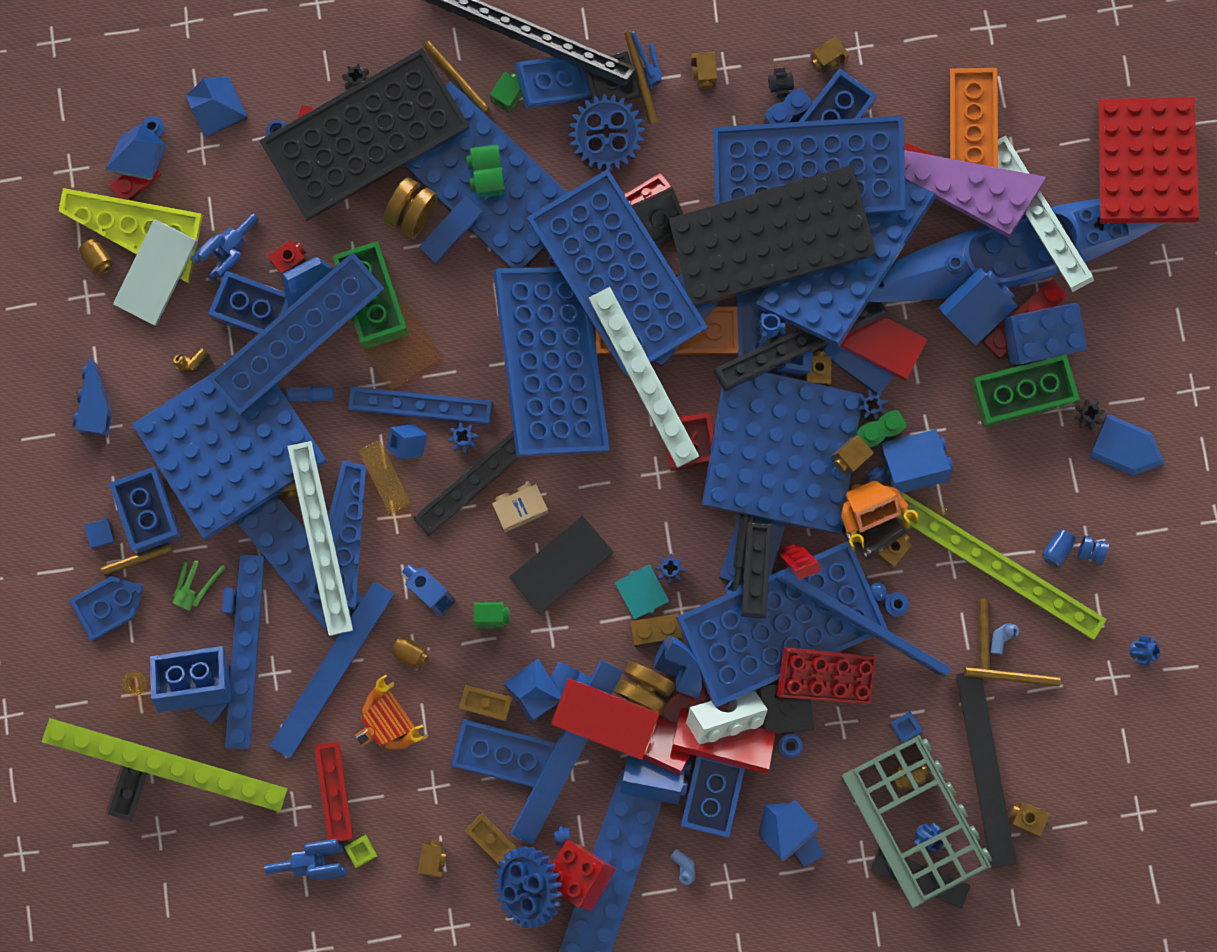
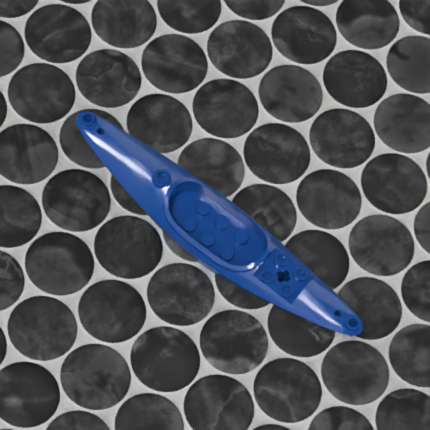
M1100 198L1050 207L1084 263L1165 224H1100ZM1024 214L1010 238L983 225L894 261L869 302H905L949 298L980 267L986 273L990 270L1000 280L997 284L1001 288L1004 286L1011 288L1060 273ZM1094 225H1099L1102 230L1100 231L1099 228H1095Z

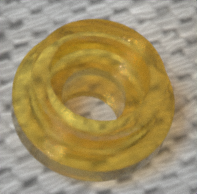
M138 671L127 673L123 678V689L130 695L142 694L147 687L145 675ZM134 679L139 680V686L133 688L131 685Z

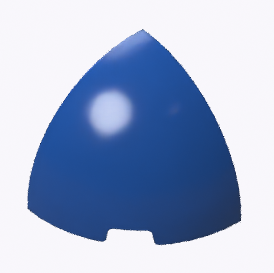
M668 636L655 655L654 669L676 677L675 690L698 699L702 688V676L699 665L691 650L682 641L673 636Z

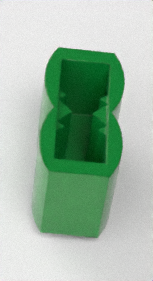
M498 144L470 148L471 155H467L468 170L473 169L474 177L470 178L471 192H476L477 198L504 195L505 189Z
M894 410L884 414L878 421L866 423L859 428L855 436L859 435L868 447L874 450L882 441H890L897 438L907 424L899 410Z
M474 602V626L476 629H505L506 624H510V609L505 607L504 602Z

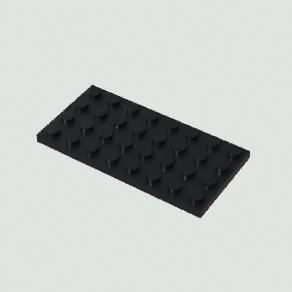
M421 48L259 141L305 220L309 221L470 129V126L425 51Z
M852 165L669 218L687 294L695 307L877 256Z

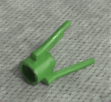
M184 561L177 589L173 595L175 598L172 603L187 610H191L192 605L197 607L201 598L224 571V565L215 572L195 597L196 592L189 589L195 575L198 561H194L186 583L183 586L188 562Z

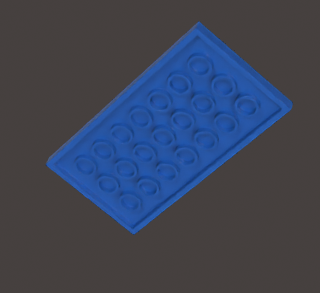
M450 81L446 88L468 122L470 129L404 167L426 188L437 193L438 200L450 211L468 195L485 211L469 229L509 268H526L545 249L528 222L527 217L564 196L567 192ZM498 144L505 194L477 198L476 192H471L470 178L474 177L473 169L468 170L467 155H471L470 148Z
M903 116L713 127L715 205L852 165L866 214L906 212Z
M608 169L527 217L528 222L626 378L629 375L595 313L589 297L608 287L611 288L650 364L708 329L707 324L695 305H693V302Z
M905 180L906 212L866 214L877 256L766 287L757 300L756 307L768 314H775L779 319L840 347L935 199V193Z
M557 267L495 269L493 277L516 457L608 452L610 449L592 322Z
M849 541L813 556L819 562L822 571L802 578L804 581L888 630L857 556L850 549ZM779 572L769 576L765 619L741 617L743 588L676 617L688 648L699 665L703 683L715 707L778 680L783 647L840 652L873 636L776 578Z

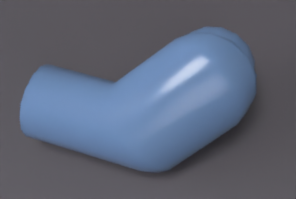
M1008 623L996 629L993 633L990 653L1002 655L1004 642L1017 637L1019 628Z
M676 849L670 859L679 865L680 882L683 885H689L696 877L695 863Z

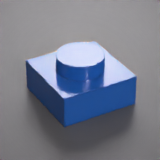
M228 704L196 707L193 710L211 724H214L228 707Z

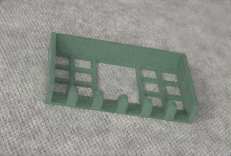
M920 735L841 775L842 781H845L851 792L850 795L854 803L857 804L862 813L866 825L868 824L877 846L882 850L888 867L892 869L901 891L906 895L910 903V909L991 867L989 862L992 861L987 849H982L977 841L980 839L974 826L970 827L965 819L968 817L962 804L958 805L953 797L956 795L950 782L946 783L941 775L944 773L938 760L934 761L931 757L930 752H932V748L926 738L922 740ZM916 744L924 759L908 767L900 752ZM896 755L903 770L887 778L880 763ZM927 764L935 780L919 788L911 771ZM875 766L882 781L866 788L859 774ZM906 774L914 791L898 798L890 782ZM938 784L959 824L901 853L881 814ZM886 785L894 801L877 809L869 793ZM962 828L970 845L954 853L946 836ZM941 839L950 856L934 864L925 847ZM920 850L929 867L913 875L904 858ZM974 850L982 866L966 874L957 857ZM953 861L961 877L945 885L936 868ZM932 871L940 888L924 896L915 879Z

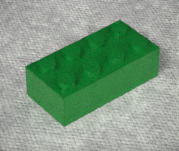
M378 241L333 255L335 265L337 266L353 252L385 288L352 317L363 349H370L409 336Z
M1066 354L975 377L970 382L983 428L1072 406L1080 400Z

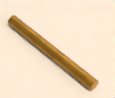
M633 31L624 33L632 64L636 67L635 75L648 123L653 124L658 122L641 58L631 35Z
M430 40L423 45L425 50L469 99L486 114L490 110L486 102Z
M965 667L964 669L965 677L1060 686L1061 678L1056 676Z

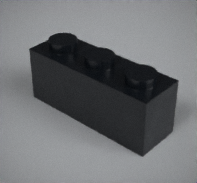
M121 766L105 814L132 821L147 773Z

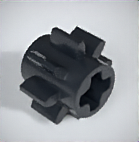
M357 64L353 68L347 66V74L342 75L343 80L348 81L344 85L345 89L348 90L367 80L369 77L366 76L369 75L368 68L362 70L360 64ZM357 76H360V78L357 80V82H354V81H353V80H356Z
M785 67L774 69L773 75H768L770 93H777V98L787 97L789 90H794L792 72L787 73Z
M1087 399L1084 401V407L1078 405L1075 408L1079 414L1074 417V420H1079L1081 423L1079 428L1089 426V429L1093 430L1095 427L1094 422L1099 425L1103 423V420L1099 417L1105 410L1099 409L1098 401L1095 404H1090ZM1088 411V413L1093 414L1094 417L1090 419L1089 416H1085V413Z

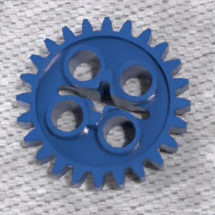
M603 94L602 101H599L594 96L593 104L586 100V109L578 107L581 113L580 116L573 114V118L577 123H570L569 125L575 129L574 132L569 133V137L576 138L570 144L573 147H579L575 154L583 153L581 161L585 162L589 159L590 168L597 163L599 171H601L603 165H606L607 169L611 171L613 164L619 170L620 162L622 161L624 164L629 165L627 158L635 159L636 156L633 151H641L637 142H644V138L640 137L639 134L644 133L645 129L638 127L643 123V119H635L639 111L631 112L632 103L624 106L625 98L616 102V95L614 94L611 100H608L606 94ZM615 115H622L625 119L622 125L615 126L612 124V118ZM593 116H598L601 119L600 125L595 128L589 126V119ZM606 127H609L612 132L628 130L626 134L611 133L609 138H605L604 134L586 135L587 132H604ZM617 138H623L626 141L625 147L620 150L613 147V142ZM595 139L602 142V147L598 151L590 149V143Z
M525 846L510 850V853L504 855L505 860L499 861L502 868L496 869V872L500 877L494 879L499 884V887L494 889L495 892L500 893L497 901H503L501 910L507 909V918L514 917L513 924L520 923L521 928L528 926L531 929L545 925V922L552 920V915L557 914L554 907L561 905L556 898L562 896V893L557 891V887L562 886V883L556 882L559 873H553L552 871L555 864L549 865V856L542 857V850L535 851V847L527 848Z

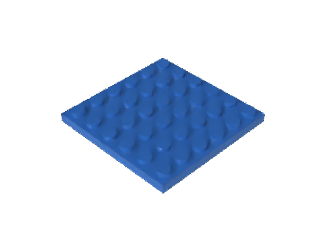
M210 374L132 424L205 541L295 483L287 446L311 441L317 468L327 463L324 455L278 384H275L253 405L239 415L208 380L212 375Z
M764 373L728 391H724L721 387L702 506L828 533L841 534L843 527L841 513L843 504L847 502L846 493L849 489L851 473L845 475L844 472H840L834 466V460L830 456L857 433L861 412L858 407L862 406L860 396L863 397V394L771 373Z

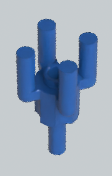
M252 213L236 230L228 227L223 234H217L215 237L209 238L190 258L191 261L198 265L214 253L221 261L207 277L213 282L218 277L222 278L225 272L229 271L241 258L239 250L246 244L243 236L259 218Z
M338 839L307 843L304 846V851L292 853L291 861L266 864L264 866L265 873L273 874L293 870L295 877L308 876L316 881L347 876L346 866L341 867L340 863L325 865L323 856L345 852L344 842L338 843Z

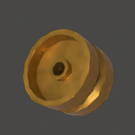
M409 177L404 179L386 207L383 222L394 229L401 226V232L411 239L416 238L429 220L435 208L438 194L428 188L420 191V184Z
M629 661L623 672L626 677L635 683L619 680L613 692L627 701L662 713L666 703L663 699L656 696L655 693L665 697L671 696L676 684L640 664Z

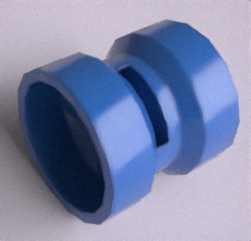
M1085 535L1081 541L1077 557L1082 560L1090 559L1095 564L1102 565L1109 543L1102 540L1097 542L1092 537Z

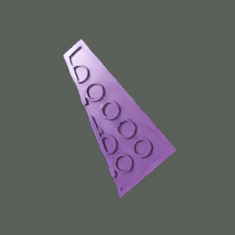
M904 150L905 180L934 192L936 199L1010 238L1046 181L1044 176Z

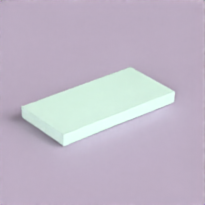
M154 219L113 304L157 326L198 241Z

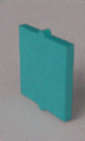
M650 564L636 572L631 571L630 575L615 582L634 620L649 612L654 613L656 608L669 602Z

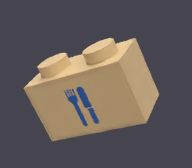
M528 483L519 487L517 493L512 495L505 493L495 498L496 502L492 504L504 532L548 514V509L537 484L531 486Z

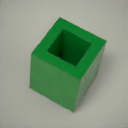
M504 72L490 93V101L509 113L512 112L522 97L517 75L514 73L510 75Z

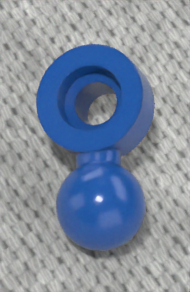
M880 582L870 585L875 600L883 601V608L888 615L898 617L907 612L909 601L904 594L899 592L888 594L885 585ZM895 600H898L901 603L899 609L894 607Z

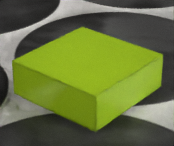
M367 835L344 847L355 868L378 857Z

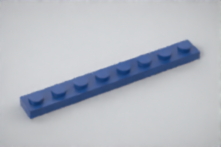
M240 555L225 748L251 749L265 556Z

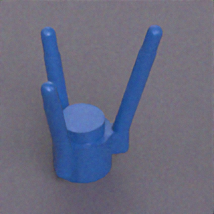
M633 31L631 35L645 66L643 69L649 88H652L662 82L661 77L663 76L659 68L654 45L649 44L653 65H650L641 43Z
M763 313L755 327L756 330L760 329L762 333L758 348L765 345L767 338H772L779 332L782 337L787 335L785 323H780L779 317L775 314Z

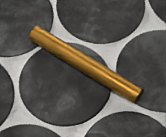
M168 543L102 566L101 570L105 576L171 553L173 549L171 544Z
M978 599L980 668L990 669L988 599Z

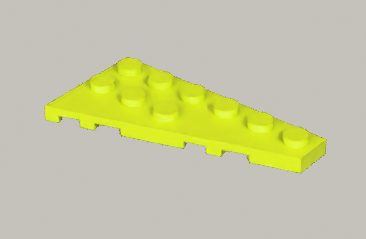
M63 188L59 212L135 254L138 253L154 219L198 241L203 218L201 213ZM196 244V246H195V248H194V250H193V252H192L190 258L196 253L197 244ZM190 258L180 279L189 284L194 264Z

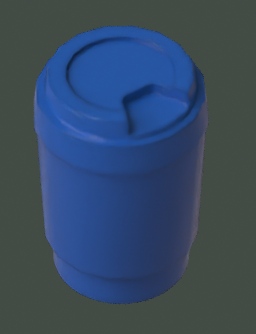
M1059 529L1043 551L1042 558L1049 565L1059 568L1064 564L1076 538L1071 533Z

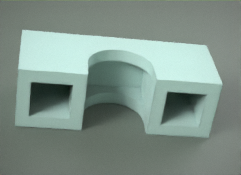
M754 690L730 701L729 713L718 710L712 701L690 707L686 724L699 744L715 742L719 738L729 735L734 736L742 731L760 727L763 725L768 709Z

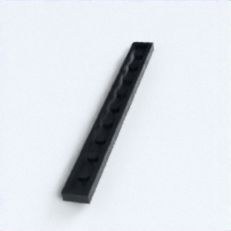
M424 0L429 4L436 5L448 12L457 14L469 21L478 23L490 30L543 51L552 57H557L573 66H578L594 75L606 78L615 84L625 87L634 76L636 67L480 0Z

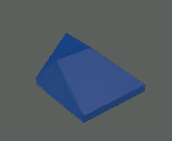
M229 76L203 78L186 95L205 137L248 119Z
M141 123L121 135L108 162L106 171L152 180L167 146Z
M539 659L504 683L529 724L557 706L562 696Z
M796 800L792 803L765 804L758 836L784 862L820 830V827Z

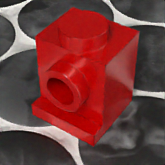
M291 240L272 254L267 255L280 274L307 262L304 258L305 250L298 242L293 244ZM288 253H292L290 259L284 258Z

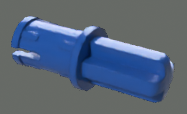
M309 385V387L287 388L286 397L289 402L309 401L310 404H313V401H334L335 390L334 386L313 387V385Z

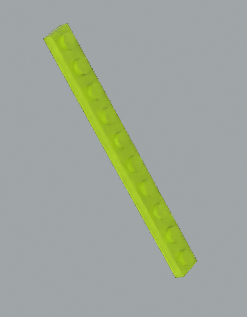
M901 493L909 505L908 509L914 510L918 514L917 524L912 519H908L911 524L910 527L1092 640L1096 638L1107 619L908 495ZM901 512V515L896 518L902 521L904 515Z
M49 718L42 742L278 812H281L288 789Z

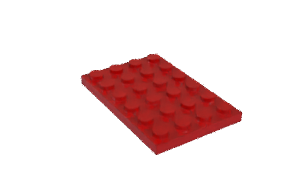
M1195 97L1099 99L1100 224L1198 222Z

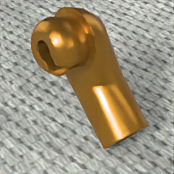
M200 348L193 357H183L181 354L176 355L173 358V364L180 371H195L209 357V354Z

